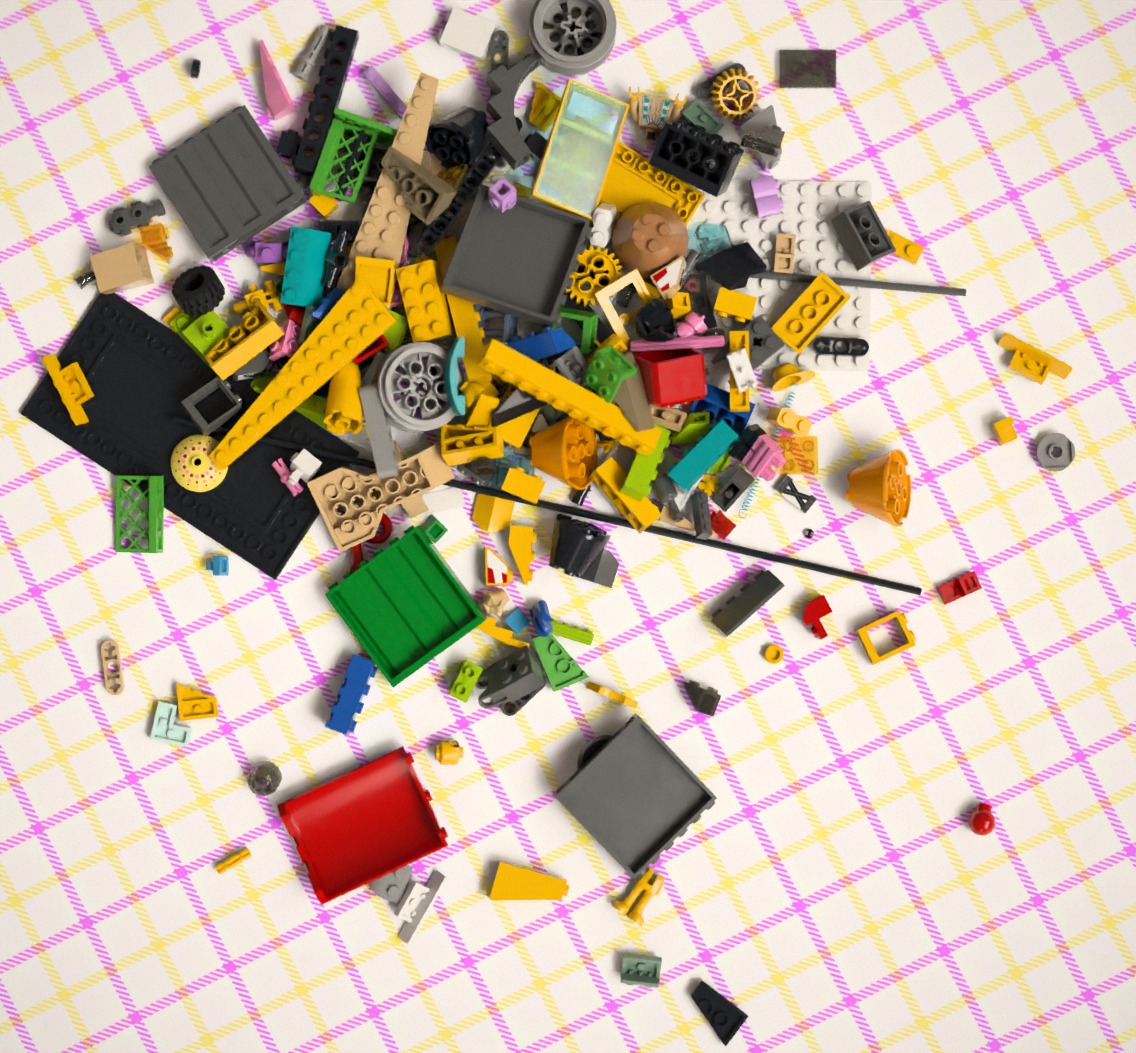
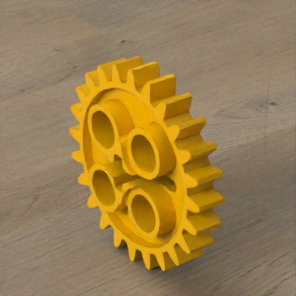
M593 245L590 246V250L585 248L583 256L579 255L577 260L580 261L579 267H584L585 271L583 273L573 272L571 278H574L571 289L566 290V294L571 293V300L577 297V304L584 301V307H586L588 302H591V306L594 308L595 302H598L594 293L605 287L599 284L600 280L607 279L610 284L623 276V273H620L622 266H616L619 263V259L613 260L614 253L607 255L608 249L606 248L601 252L600 246H598L597 250H594ZM600 261L604 266L596 268L594 263ZM593 273L595 279H591L589 274ZM587 284L591 288L588 291H583L581 286ZM615 294L610 295V297L614 299Z

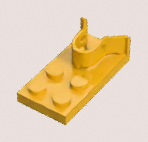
M821 270L813 282L771 328L785 343L800 354L851 298V295L846 293Z

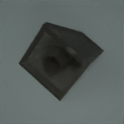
M776 125L765 126L744 134L740 146L777 157L785 131H782V128Z

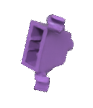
M253 236L244 242L245 255L249 258H254L256 263H283L286 261L289 241H253Z

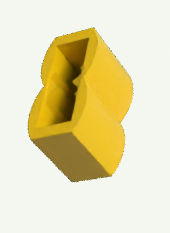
M771 406L766 420L771 425L782 427L787 433L807 436L812 425L811 420L807 417L796 415L791 409Z

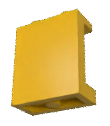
M356 256L355 281L360 276L384 306L391 307L396 261Z

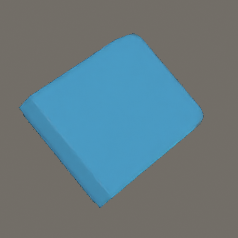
M519 608L504 620L516 634L521 632L531 622Z

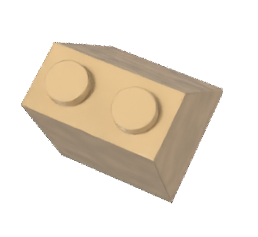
M129 243L90 256V268L95 273V286L100 293L111 294L155 283L144 246Z

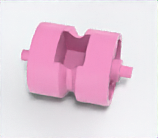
M693 311L685 316V323L680 322L676 324L678 329L676 338L695 337V335L700 336L708 330L703 321L705 316L702 315L700 317Z

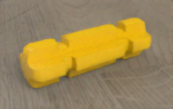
M245 848L240 853L225 859L224 862H220L215 866L217 872L222 874L227 869L233 868L243 862V860L252 856L248 848Z

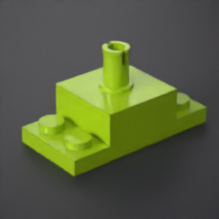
M209 311L207 314H201L197 317L195 315L189 316L182 312L169 323L172 329L212 369L205 356L221 339L228 337L231 328L214 311Z

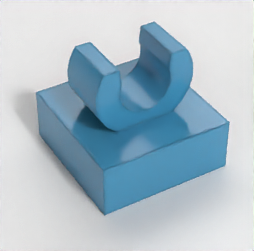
M213 556V562H206V570L213 571L214 576H229V557Z

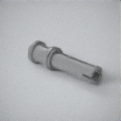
M321 25L306 54L299 58L300 62L297 68L292 71V74L298 79L307 81L311 68L315 67V59L331 33L328 27ZM320 38H322L321 41H320V43L318 44L316 50L314 51V48H315L317 42L319 41Z

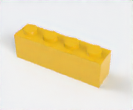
M610 457L590 475V478L637 532L641 534L662 514L659 512L658 507L652 504L646 496L639 502L620 493L627 474L623 471L621 465Z

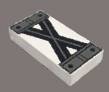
M788 475L775 490L804 514L808 512L817 500L816 497Z

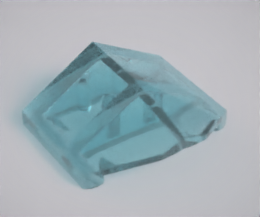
M701 224L698 225L693 234L702 258H709L733 246L725 225Z

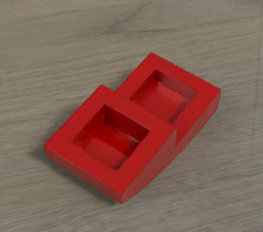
M975 571L937 587L944 605L982 589Z

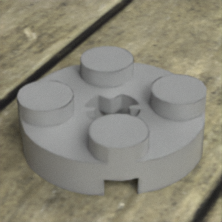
M1061 433L1048 434L1039 441L1036 448V457L1040 466L1053 472L1062 471L1070 466L1076 453L1073 442ZM1054 447H1057V450L1060 449L1061 454H1058L1057 458L1051 455V451L1054 449Z

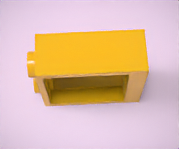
M899 610L855 630L872 665L916 645L914 642L917 640L912 630H908L906 626L908 620L905 614L900 613ZM896 617L908 643L879 657L867 631Z

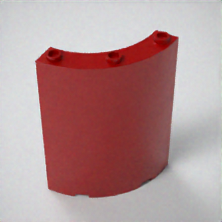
M403 746L277 805L280 818L290 836H293L299 856L307 867V875L314 894L321 905L448 846L446 840L449 837L445 827L441 828L430 803L433 800L429 790H424L412 764L415 762L411 752L407 753Z

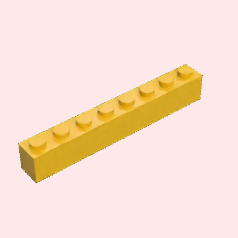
M455 236L442 239L435 249L443 281L458 245ZM446 294L457 338L465 337V357L462 358L469 383L492 381V373L478 366L487 344L483 345L482 342L485 334L483 327H478L477 322L481 321L479 311H474L473 305L476 303Z

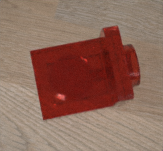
M721 510L718 513L713 511L710 515L712 531L725 540L737 525L727 518Z

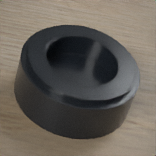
M193 59L191 78H199L201 60Z

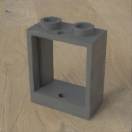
M219 376L181 402L182 408L205 437L243 411L241 398L237 394L233 395L230 391V384L226 379L222 380ZM219 388L233 405V408L208 425L194 405Z

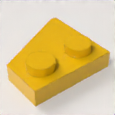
M176 684L180 721L219 717L217 697L182 684Z

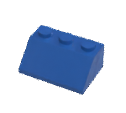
M552 326L541 329L539 334L536 331L525 334L526 338L521 339V335L510 338V343L505 344V346L531 360L557 354L577 346L576 342L560 327L552 329Z
M706 382V396L704 399L693 402L689 414L709 412L711 425L715 421L719 423L723 420L740 437L756 404L749 402V412H730V393Z

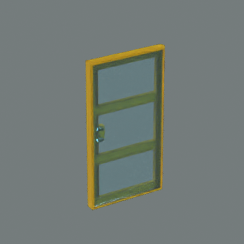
M568 79L530 196L593 221V215L598 208L630 105L577 81Z

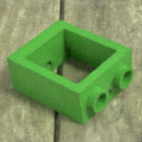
M560 307L558 311L561 312L560 317L584 321L582 345H576L582 354L589 355L595 350L596 346L594 340L597 335L598 313ZM554 323L552 329L557 328V323Z

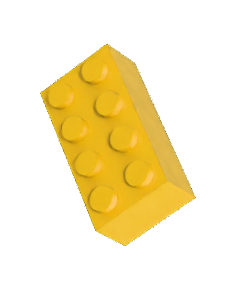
M431 259L396 269L413 343H430L456 336L446 294L442 293L443 281L438 261Z

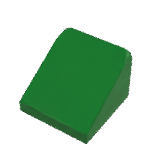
M432 514L420 525L435 544L448 531Z

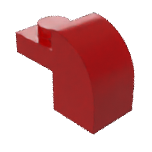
M824 595L809 602L802 613L803 625L807 626L811 623L813 626L810 628L815 638L819 637L820 640L828 636L820 618L833 612Z

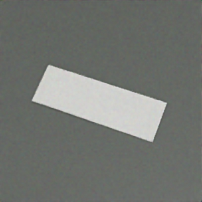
M453 487L422 494L429 510L413 518L464 507L465 502L462 489ZM401 505L404 520L411 519Z

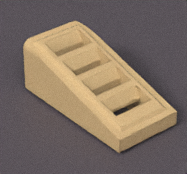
M663 505L659 521L695 532L694 524L686 518L675 523L671 518L673 513L670 507Z

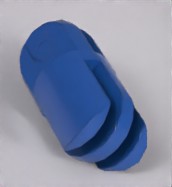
M540 600L529 611L536 632L542 637H547L553 632L552 620L546 601Z

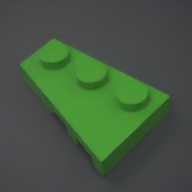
M549 634L547 637L538 635L531 638L553 692L589 677L552 634Z

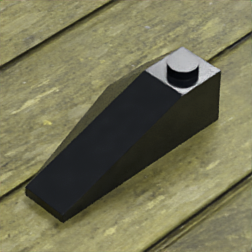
M541 358L537 362L553 371L545 358ZM515 385L512 395H507L491 413V426L494 428L546 406L548 403L537 399L527 391L520 390Z

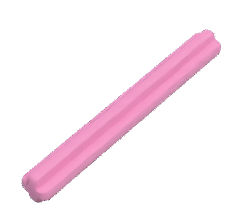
M721 335L674 338L673 340L661 343H652L644 340L631 341L630 350L631 352L724 347L725 338Z

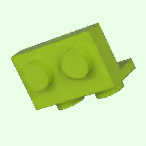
M467 660L465 663L461 662L456 671L459 673L457 679H453L448 687V690H450L449 695L466 703L483 668Z

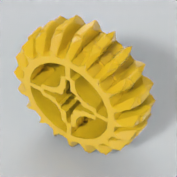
M729 69V75L725 71L722 72L724 78L717 76L716 79L719 83H712L716 90H710V93L715 94V97L710 98L711 101H716L713 104V108L720 107L717 113H723V118L725 119L730 115V120L732 121L735 120V117L738 120H742V114L745 118H748V111L751 113L755 112L752 106H759L755 102L756 99H761V96L756 95V93L761 92V88H755L759 82L753 81L754 75L748 76V71L742 73L741 69H737L736 73L734 69ZM736 79L743 80L748 89L741 90ZM730 81L729 90L726 93H722L724 86ZM735 90L741 93L736 98L730 97L732 94H735ZM749 96L747 103L741 108L743 98ZM723 100H731L735 110L728 109Z

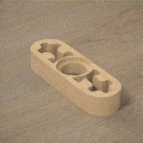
M106 640L101 645L106 690L111 695H120L125 689L120 647L116 641ZM109 643H111V646H115V650H112V656H117V660L109 659L106 661V657H110V652L105 650ZM111 662H115L118 665V670L115 673L108 671V665ZM119 675L120 678L115 679L116 684H120V688L115 692L114 689L110 688L114 685L113 679L109 680V676Z

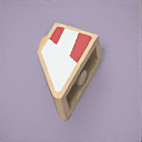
M683 256L650 276L663 299H670L676 296L681 289L687 264Z

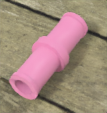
M282 458L278 459V462L272 463V467L281 477V482L286 484L293 496H296L297 492L303 491L298 482L294 487L287 482L293 471L288 469Z

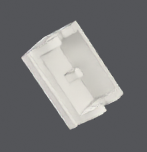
M745 347L726 354L740 393L748 388L756 387L757 381Z

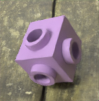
M501 178L489 188L490 205L502 213L507 209H511L516 204V189L504 178Z

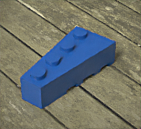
M353 654L344 676V684H341L337 694L338 700L337 702L335 701L330 711V721H326L324 727L345 735H349L350 731H355L357 721H355L356 715L362 712L364 703H361L364 695L368 696L371 685H368L371 677H375L378 669L373 661Z

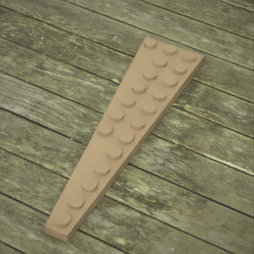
M423 72L419 75L392 144L394 149L421 165L439 84L438 78ZM384 167L348 256V264L343 269L337 288L347 292L354 283L356 256L395 260L393 299L397 279L396 269H399L411 215V206L406 198L402 197L400 194L401 190L396 182L391 180Z

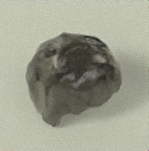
M269 760L259 761L248 773V788L253 794L263 797L275 793L282 781V772L274 762Z

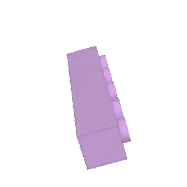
M371 65L363 72V75L402 120L407 106Z

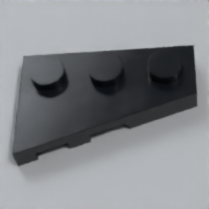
M701 980L690 995L726 1047L749 1015L703 980Z

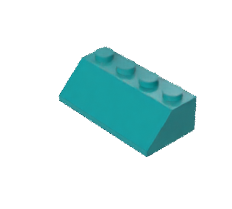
M291 226L280 303L306 307V305L321 306L320 302L322 301L324 291L322 284L327 271L324 257L326 252L330 250L332 233Z
M723 420L719 423L715 421L709 427L710 432L706 436L701 435L695 442L697 445L692 450L690 448L687 449L681 456L683 459L679 463L674 462L669 467V479L683 494L738 440L739 435Z

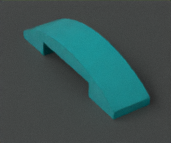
M459 337L454 340L445 365L446 394L456 416L465 415V395H457V358L465 357V337Z

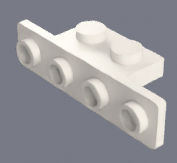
M437 870L434 871L426 886L412 880L394 912V915L406 921L398 938L408 945L412 944L448 879L447 876Z

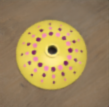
M193 435L185 438L176 446L171 457V470L174 478L182 487L193 492H206L216 488L224 480L228 467L221 471L209 457L219 445V442L210 436ZM196 459L201 460V464L199 466L195 465Z

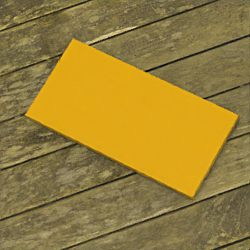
M578 115L573 119V121L611 137ZM568 128L562 137L564 140L561 149L555 148L552 156L599 176L608 145ZM618 141L598 207L602 203L616 206L617 215L612 223L613 228L619 217L627 209L643 202H657L667 205L679 214L687 226L703 201L705 194L686 182L649 165V159ZM550 164L543 185L561 196L573 198L577 201L580 208L588 211L596 184Z

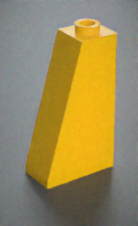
M500 861L489 900H562L563 896H567L570 885L566 884V879Z

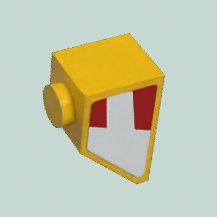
M485 547L486 586H510L509 581H513V570H509V565L490 547Z

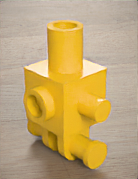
M273 279L264 282L268 290L267 292H264V289L257 291L255 284L248 286L250 294L244 295L246 300L233 304L236 315L249 310L251 312L256 307L254 304L258 300L266 309L270 308L269 303H272L274 312L283 309L279 301L281 298L280 296L277 297L276 292H278V289H275ZM270 295L271 299L267 300L266 296Z

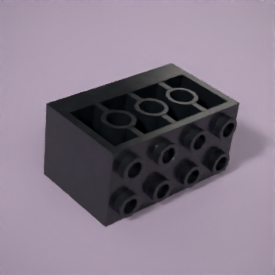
M679 117L666 122L649 165L718 197L727 191L744 150L740 148L739 144L722 140L723 137L716 133L710 134L706 132L704 127L700 125L693 126L689 124V120Z

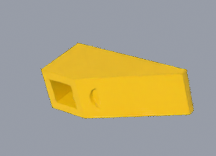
M510 525L509 547L524 584L528 585V581H532L533 570H530V562H534L535 551L531 550L532 543H536L537 532H533V527Z

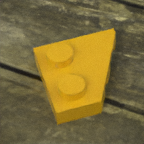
M537 81L529 123L545 134L555 120L561 97Z

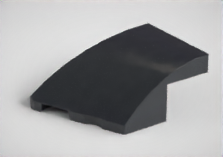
M748 242L724 249L707 258L696 267L698 272L703 271L711 276V280L721 284L729 291L746 287L750 275L764 273L767 269V265Z

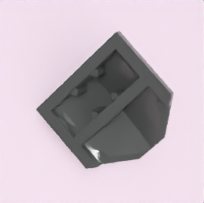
M603 549L584 577L576 575L575 577L612 588L619 562L609 550Z

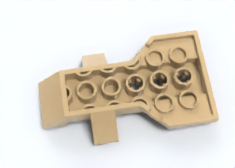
M394 441L400 472L397 476L379 479L377 471L364 475L342 466L307 482L339 552L375 537L384 511L401 504L411 518L429 510L422 494L455 478L451 467L447 465L441 455V445L439 442L404 458L397 441ZM373 489L379 490L381 492L379 494L380 497L372 495V492L374 491ZM357 496L363 499V505L354 502ZM339 504L346 507L345 513L337 510Z

